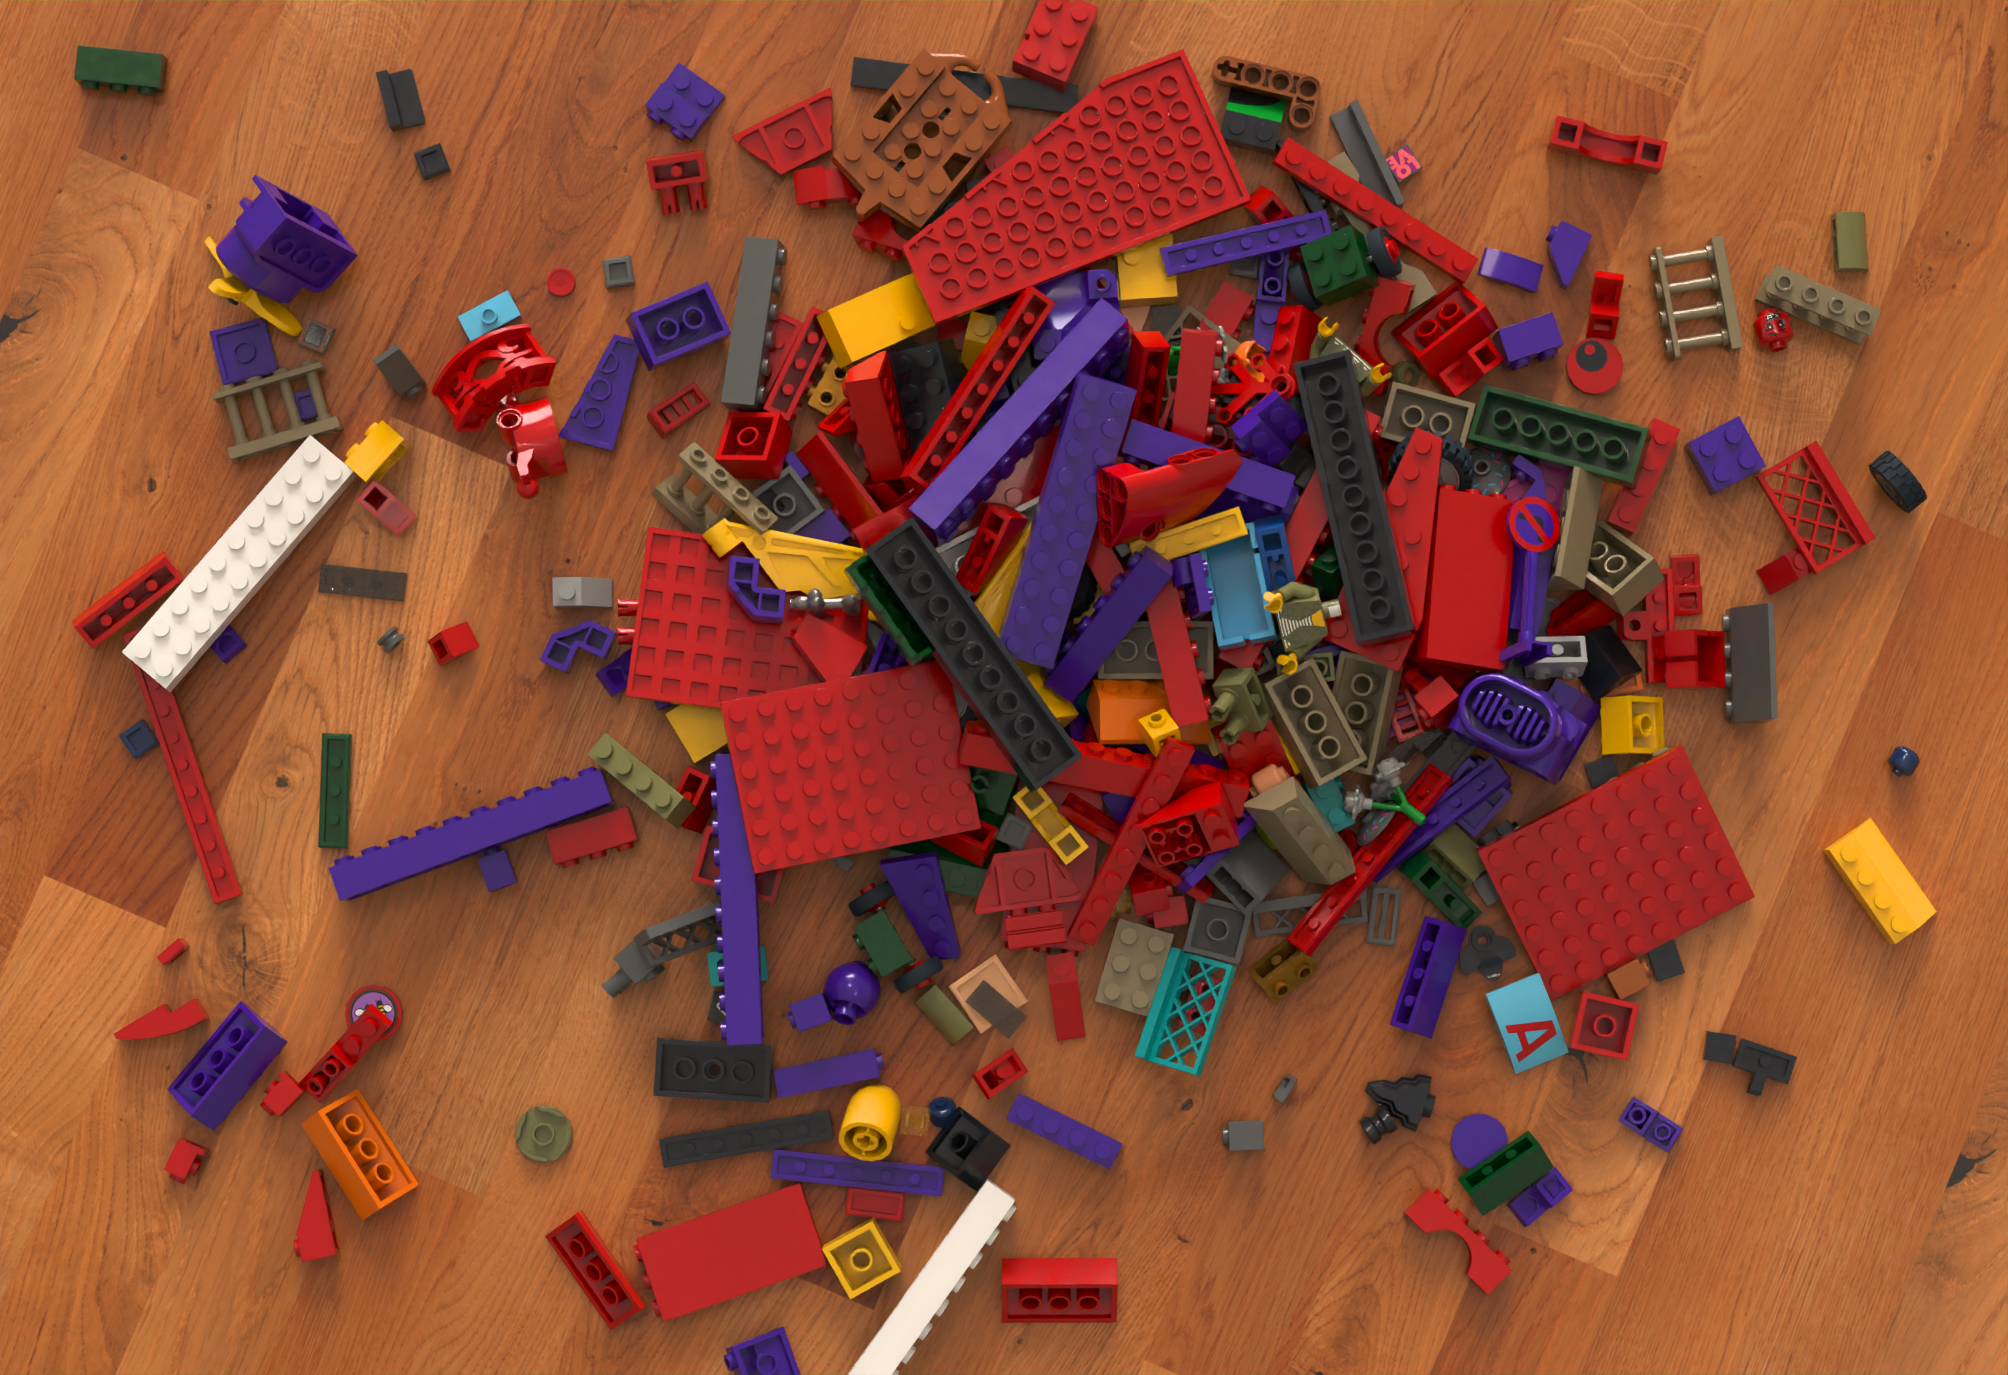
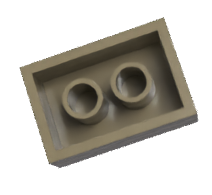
M1393 381L1389 388L1381 418V426L1384 427L1380 439L1397 446L1398 443L1402 444L1403 439L1407 436L1411 439L1417 427L1424 431H1430L1433 435L1435 431L1442 432L1441 438H1445L1449 434L1453 436V443L1458 439L1462 442V448H1464L1476 404Z
M1599 520L1595 524L1584 588L1621 616H1624L1664 580V577L1654 557L1605 522Z
M1118 918L1094 1001L1147 1017L1174 934Z

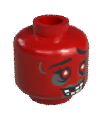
M1771 308L1760 312L1757 315L1758 318L1753 323L1758 345L1763 349H1770L1773 353L1786 349L1787 343L1794 337L1787 313L1779 311L1778 308Z

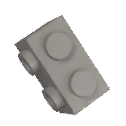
M1585 636L1536 637V641L1553 644L1552 655L1524 666L1525 678L1534 677L1536 680H1546L1550 677H1562L1570 680L1583 676L1588 662Z

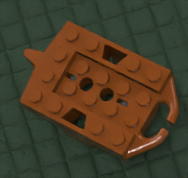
M923 49L832 155V163L862 194L856 207L855 217L858 221H865L875 212L881 210L919 233L933 220L951 198L954 200L963 190L965 181L973 178L979 164L1009 130L1012 122L1009 118L1001 81L991 70L983 77L991 88V96L985 101L952 75L953 69L957 66H966L976 72L982 64L979 60L961 53H929ZM894 104L898 114L890 123H887L888 118L885 115ZM927 127H933L938 131V135L934 138H928L923 134V130ZM915 148L919 151L920 156L917 159H909L906 157L905 151ZM953 160L966 164L963 170L951 182L945 172L946 168Z

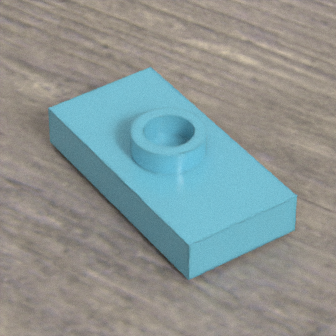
M507 290L458 316V319L469 340L473 342L477 338L520 318L521 314Z

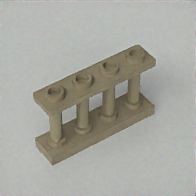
M1723 235L1711 237L1707 242L1708 245L1701 250L1663 256L1660 246L1655 247L1652 250V255H1649L1651 272H1656L1657 283H1654L1656 300H1661L1662 311H1659V321L1662 328L1666 327L1667 338L1664 339L1665 353L1667 356L1671 355L1672 362L1678 361L1681 358L1680 350L1722 344V346L1727 347V352L1739 351L1743 347ZM1704 260L1707 263L1711 262L1713 273L1709 277L1668 284L1665 267ZM1708 288L1717 292L1718 301H1715L1714 305L1673 311L1670 297L1672 294ZM1717 316V318L1722 319L1723 329H1720L1718 333L1678 339L1676 322Z
M1778 265L1774 267L1771 275L1765 274L1754 299L1756 302L1770 308H1778L1779 311L1785 312L1791 317L1857 345L1861 343L1864 335L1870 336L1881 313L1879 308Z
M316 359L300 363L301 368L291 371L288 367L273 371V376L262 379V376H254L246 379V384L237 387H235V384L224 385L218 388L219 392L212 394L213 400L217 403L225 401L236 439L234 447L227 448L232 461H242L302 443L309 435L316 439L344 430L341 419L338 416L333 417L327 409L317 373L326 371V367L322 362L317 363ZM304 377L307 378L318 416L315 418L316 422L308 425L301 421L290 381ZM277 385L280 387L290 421L289 430L281 433L274 430L263 389ZM252 393L263 430L262 438L251 441L246 436L236 402V397Z
M695 442L677 457L684 465L678 476L675 478L671 474L652 492V495L693 533L703 534L722 519L726 518L729 521L735 512L759 534H763L778 519L774 513ZM692 474L705 484L697 497L684 486ZM713 493L726 503V506L718 516L706 506Z

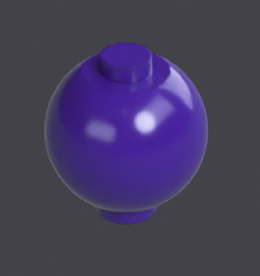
M855 960L838 965L828 974L824 983L823 993L829 1009L834 1012L833 1019L840 1024L853 1025L856 1019L867 1016L875 1009L880 999L881 987L878 977L868 965L862 961Z

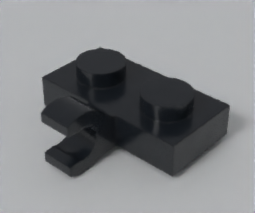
M1742 1038L1740 1039L1732 1066L1754 1073L1746 1093L1761 1096L1766 1078L1783 1084L1789 1083L1797 1057Z

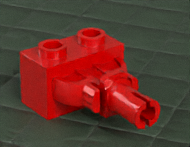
M1406 659L1400 686L1403 689L1409 687L1415 694L1414 699L1417 704L1415 710L1419 714L1423 725L1428 730L1433 728L1440 734L1448 727L1458 708L1460 697L1441 675L1429 683L1422 676V668L1420 666H1412Z

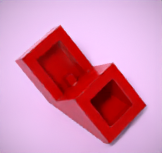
M1595 271L1590 295L1586 336L1615 339L1624 274Z

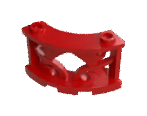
M528 324L512 325L489 332L460 350L444 367L431 392L435 397H439L453 418L452 426L456 432H482L490 416L501 405L500 400L511 392L516 395L531 388L549 386L556 361L552 356L545 354L531 334V327ZM489 360H502L495 374L487 379L474 381L479 367Z

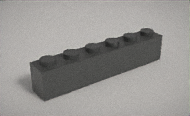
M745 237L721 403L728 409L761 412V406L765 404L767 399V388L764 386L766 376H769L771 372V360L768 359L770 348H773L775 344V332L772 331L773 321H777L779 317L777 297L778 293H781L783 290L782 266H785L787 263V249H785V246L779 239Z

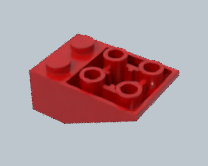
M1220 781L1191 789L1138 825L1157 868L1240 845L1238 821Z

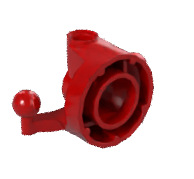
M508 394L500 400L501 405L495 410L498 414L497 425L501 440L505 444L513 446L506 456L510 476L517 483V492L524 499H532L539 493V484L535 479L551 476V478L568 474L548 397L520 403L513 395Z

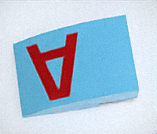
M1539 973L1532 974L1484 994L1493 1016L1494 1024L1515 1074L1569 1053Z

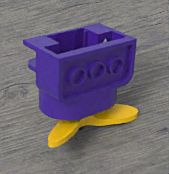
M255 175L252 180L261 193L254 201L246 197L240 200L239 203L244 212L236 220L237 225L218 244L210 236L205 240L207 247L220 264L224 274V278L215 279L208 288L213 293L226 297L234 305H238L240 301L245 303L260 317L268 320L282 331L292 336H299L303 330L301 324L281 304H289L303 288L315 293L326 290L358 255L328 213Z

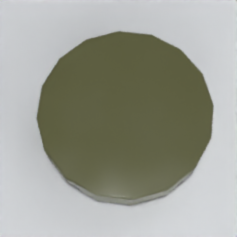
M541 1105L529 1109L520 1117L516 1124L515 1140L525 1157L534 1162L547 1163L557 1160L566 1153L572 1141L573 1131L570 1120L562 1111L553 1106Z

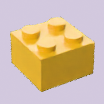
M875 1217L829 1241L822 1248L850 1299L901 1272L902 1269L901 1263Z

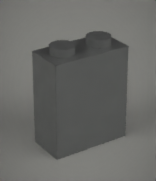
M1252 829L1239 841L1240 845L1234 846L1206 874L1244 915L1261 902L1290 870Z

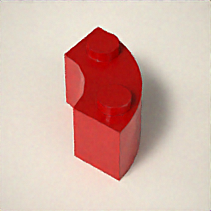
M816 166L793 171L796 205H806L809 210H820L826 208L825 204L848 202L849 206H857L862 197V194L838 168L824 169V166Z

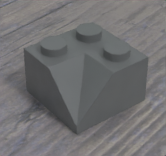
M791 465L781 471L779 479L769 480L752 493L778 517L769 530L794 535L825 512Z

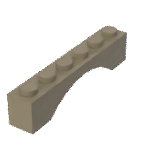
M1345 152L1328 161L1329 164L1359 182L1360 175ZM1332 201L1328 203L1337 218L1339 216L1343 218L1346 223L1345 227L1352 225L1364 234L1368 247L1367 233L1369 229L1366 223ZM1401 262L1402 272L1393 278L1416 284L1409 312L1404 313L1407 316L1435 298L1437 293L1421 269ZM1373 263L1374 268L1378 272L1376 273L1378 279V276H1381L1382 274L1376 267L1375 263Z

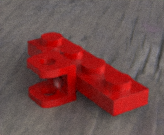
M1673 568L1660 569L1664 580L1643 598V611H1631L1624 616L1620 615L1616 618L1617 635L1622 641H1644L1646 683H1666L1664 670L1666 668L1665 663H1668V657H1665L1663 650L1664 631H1675ZM1630 623L1633 625V630L1630 629Z

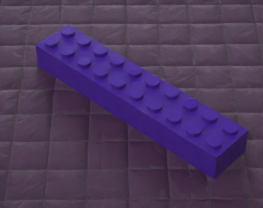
M1101 298L909 508L911 518H914L928 539L938 547L944 542L949 543L956 536L959 525L963 521L968 522L977 512L976 507L983 499L987 501L996 491L995 486L1002 478L1004 480L1009 478L1016 468L1014 465L1021 457L1023 459L1027 458L1035 447L1034 443L1040 437H1046L1054 427L1053 422L1059 416L1063 417L1065 415L1077 372L1092 376L1102 375L1109 368L1110 360L1116 353L1121 354L1128 347L1130 334L1128 319Z
M1077 372L998 633L999 639L1015 659L1053 669L1098 520L1097 472L1102 468L1115 464L1137 392L1132 387Z
M716 754V761H710L711 779L716 780L717 790L711 791L712 808L718 810V819H713V837L719 838V848H714V865L720 867V877H715V893L717 896L721 895V906H716L717 924H722V935H717L718 953H723L724 964H718L719 982H724L725 993L719 994L720 1011H725L726 1022H721V1040H727L728 1046L764 1044L758 874L753 873L730 754Z
M594 766L577 772L579 777L572 780L567 778V776L550 782L552 785L550 788L543 790L542 787L537 786L524 791L525 797L516 800V797L510 796L497 801L498 806L489 809V807L482 806L469 811L470 817L462 819V817L455 816L442 821L443 826L435 829V826H427L416 830L415 837L408 838V836L405 837L403 835L388 841L389 846L385 848L376 845L362 850V856L355 858L348 855L334 860L335 866L328 869L339 900L351 901L480 854L486 850L612 806L616 802L606 774L600 769L597 770Z

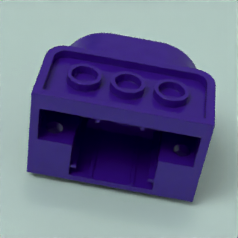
M1483 674L1466 686L1461 694L1458 708L1447 728L1455 736L1556 785L1587 724L1563 710L1557 704L1558 702L1553 699L1552 695L1540 689L1536 691L1528 687L1526 682L1514 676L1510 678L1502 674Z

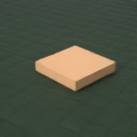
M996 954L949 986L980 1033H983L1028 1002Z

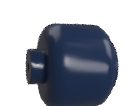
M1905 746L1896 747L1888 758V764L1892 768L1891 772L1899 777L1902 774L1911 776L1920 763L1918 755Z
M949 1097L933 1099L928 1106L931 1123L939 1128L950 1125L956 1115L957 1108L955 1102Z

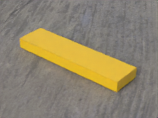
M1238 506L1163 531L1151 542H1145L1140 539L1129 543L1132 554L1135 551L1140 553L1145 546H1148L1170 561L1248 535Z

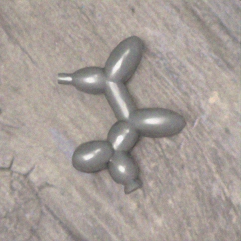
M814 588L808 592L807 596H799L795 600L790 599V608L793 609L795 607L798 610L807 609L808 613L817 618L822 616L825 610L842 609L848 615L855 616L861 610V596L849 593L841 598L824 599L820 589Z

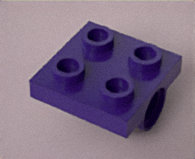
M1201 553L1171 560L1170 562L1174 564L1172 574L1174 588L1184 587L1190 619L1203 617L1211 611V606L1214 605L1212 589H1207L1205 577L1209 576L1206 560H1202Z

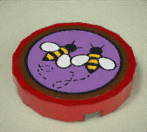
M369 985L362 987L351 995L346 1004L345 1018L347 1026L350 1027L372 1003L393 1022L376 1042L386 1040L397 1031L402 1023L403 1009L401 1001L394 992L384 986Z

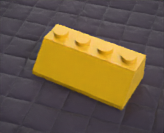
M1871 818L1823 850L1889 944L1898 943L1937 912Z

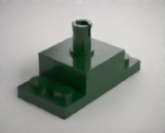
M969 765L972 780L970 785L975 794L979 819L998 828L999 832L1009 811L1020 777L1016 774Z

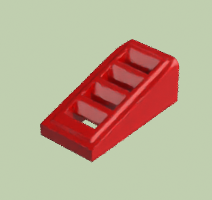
M693 381L649 410L647 419L659 436L664 439L710 406L711 403L695 381ZM691 393L699 405L694 407L686 396L687 394ZM679 400H681L688 409L687 413H685L678 404ZM669 407H672L678 415V419L675 420L668 410ZM661 413L669 423L667 426L659 416Z
M1399 685L1397 696L1405 693L1406 698L1396 701L1394 710L1409 705L1410 708L1396 714L1393 713L1391 724L1399 745L1403 748L1427 739V732L1422 720L1419 718V714L1415 710L1416 704L1409 687L1403 689ZM1410 716L1414 717V720L1398 724V721ZM1415 727L1418 728V730L1412 731L1404 735L1402 734V732L1410 730Z

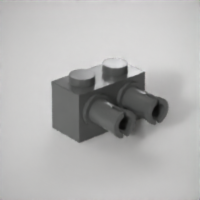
M633 940L613 958L618 963L620 969L604 982L602 986L614 998L633 982L638 984L643 980L646 983L654 980L665 970L663 967L664 963L647 969L640 951ZM650 943L647 945L653 959L661 956L662 951L656 944Z

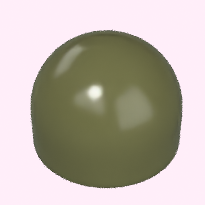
M1410 361L1396 363L1392 371L1391 381L1415 387L1420 376L1418 366ZM1408 368L1412 373V379L1405 383L1403 375Z

